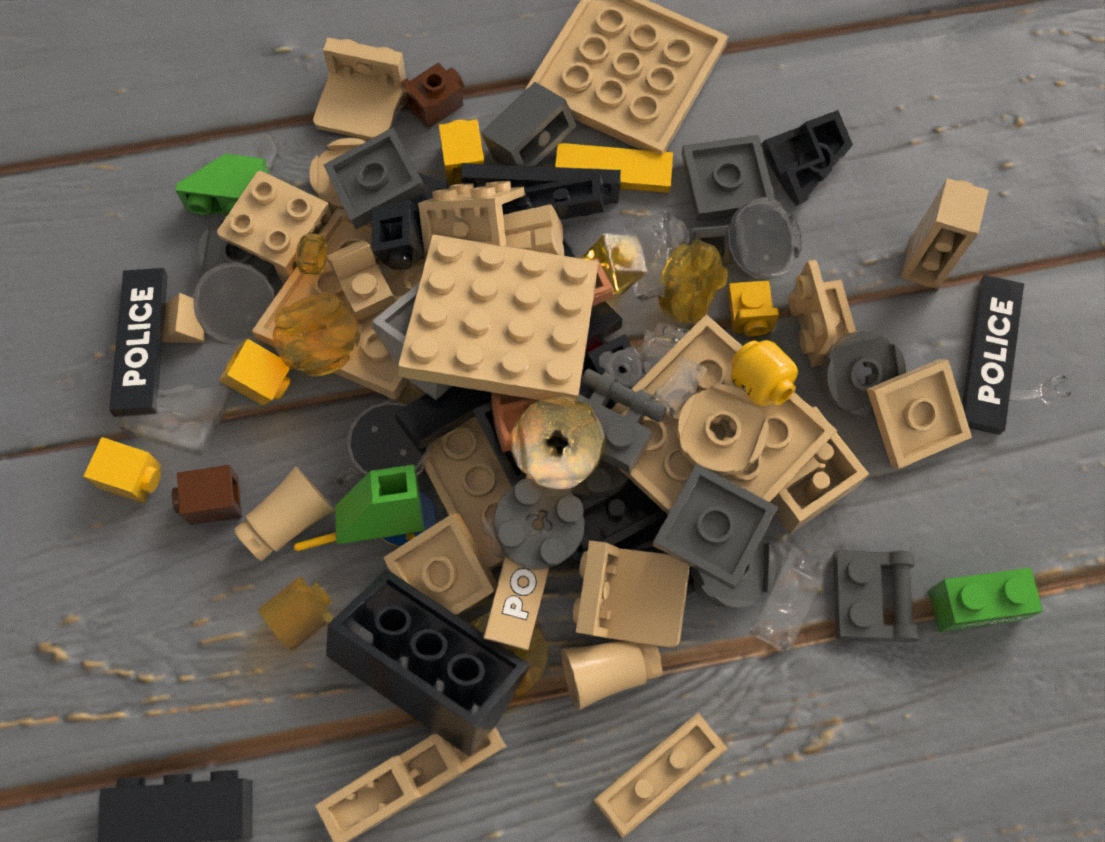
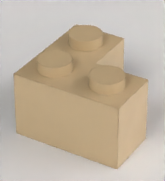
M814 406L813 409L826 420L818 408ZM836 432L770 503L778 507L775 515L788 533L791 534L857 489L869 473Z

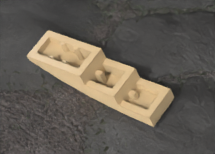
M494 727L469 757L434 733L401 755L393 756L316 804L315 807L333 842H349L506 748V745L496 727Z

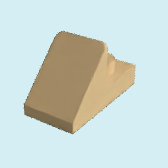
M364 239L326 255L358 321L395 303L393 294L376 263L372 249Z

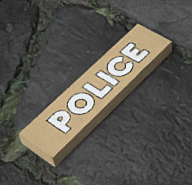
M530 464L525 479L547 478L557 481L570 489L573 476ZM539 512L536 516L528 515L526 522L532 525V534L539 536L542 530L550 531L551 524L546 521L544 513ZM504 556L483 639L525 651L529 649L549 568L542 570L526 569L514 564Z

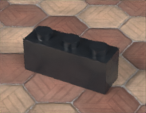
M239 770L210 772V781L192 782V774L164 775L163 784L146 785L145 777L116 779V788L100 789L98 842H207L253 838V780L239 778Z

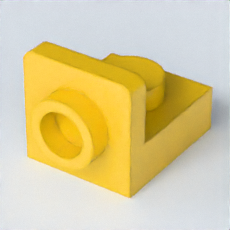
M769 281L729 283L727 294L733 334L745 333L746 336L757 337L773 331L779 318L778 308H773Z

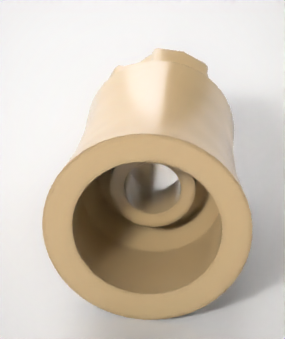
M295 466L281 484L246 515L247 520L239 524L234 530L238 538L258 560L262 561L273 550L279 551L294 537L314 523L335 512V510L306 475Z
M614 640L589 646L561 648L560 650L561 664L567 688L578 711L618 692L646 684L647 680L660 677L663 673L661 657L656 645Z

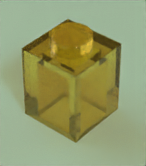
M603 234L581 257V259L586 260L598 258L614 289L613 294H625L648 272L639 236Z
M301 576L257 610L283 645L291 651L295 650L334 619L326 608L333 603L317 581L309 586Z

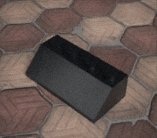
M387 569L327 626L326 656L469 757L497 725L530 666L529 663L499 643L483 639L484 633Z

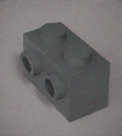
M534 82L481 132V135L493 159L502 165L536 166L577 126L566 99Z

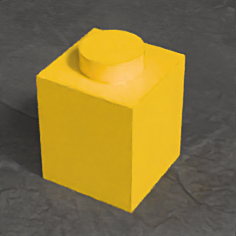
M454 120L450 123L439 125L448 185L462 184V163L484 164L478 120Z
M246 339L238 345L218 381L258 404L264 405L272 401L273 398L279 400L283 396L291 381L286 375L292 364L253 341Z
M101 437L83 477L98 489L144 504L148 494L153 493L160 482L161 464L149 452Z

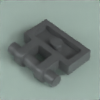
M587 369L582 377L581 385L593 390L594 393L590 399L579 394L577 406L565 404L551 425L552 434L630 474L652 439V430L640 425L642 420L646 416L660 423L665 416L667 406L654 401V396L642 389L636 392L619 384V379L607 372L601 375L591 369ZM610 399L629 408L625 416L606 408Z

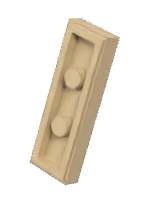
M697 713L602 792L593 802L619 836L624 838L728 748L702 716Z

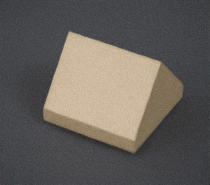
M179 293L166 303L163 343H204L206 326L199 317L197 300Z

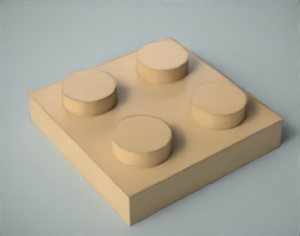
M947 359L935 360L867 389L891 467L903 468L972 438L949 360Z
M452 513L383 557L390 572L457 616H460L495 594L497 582L460 513Z

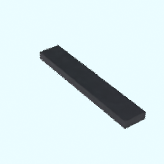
M606 301L592 307L586 349L622 328L623 319ZM452 386L437 400L428 394L423 395L396 411L395 418L416 446L422 449L475 417L472 410L491 401V392Z

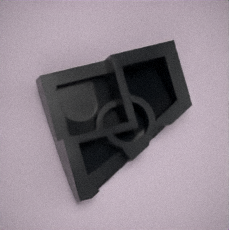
M839 110L809 120L798 128L768 138L761 143V147L774 174L796 206L807 201L816 186L832 171V167L853 146Z

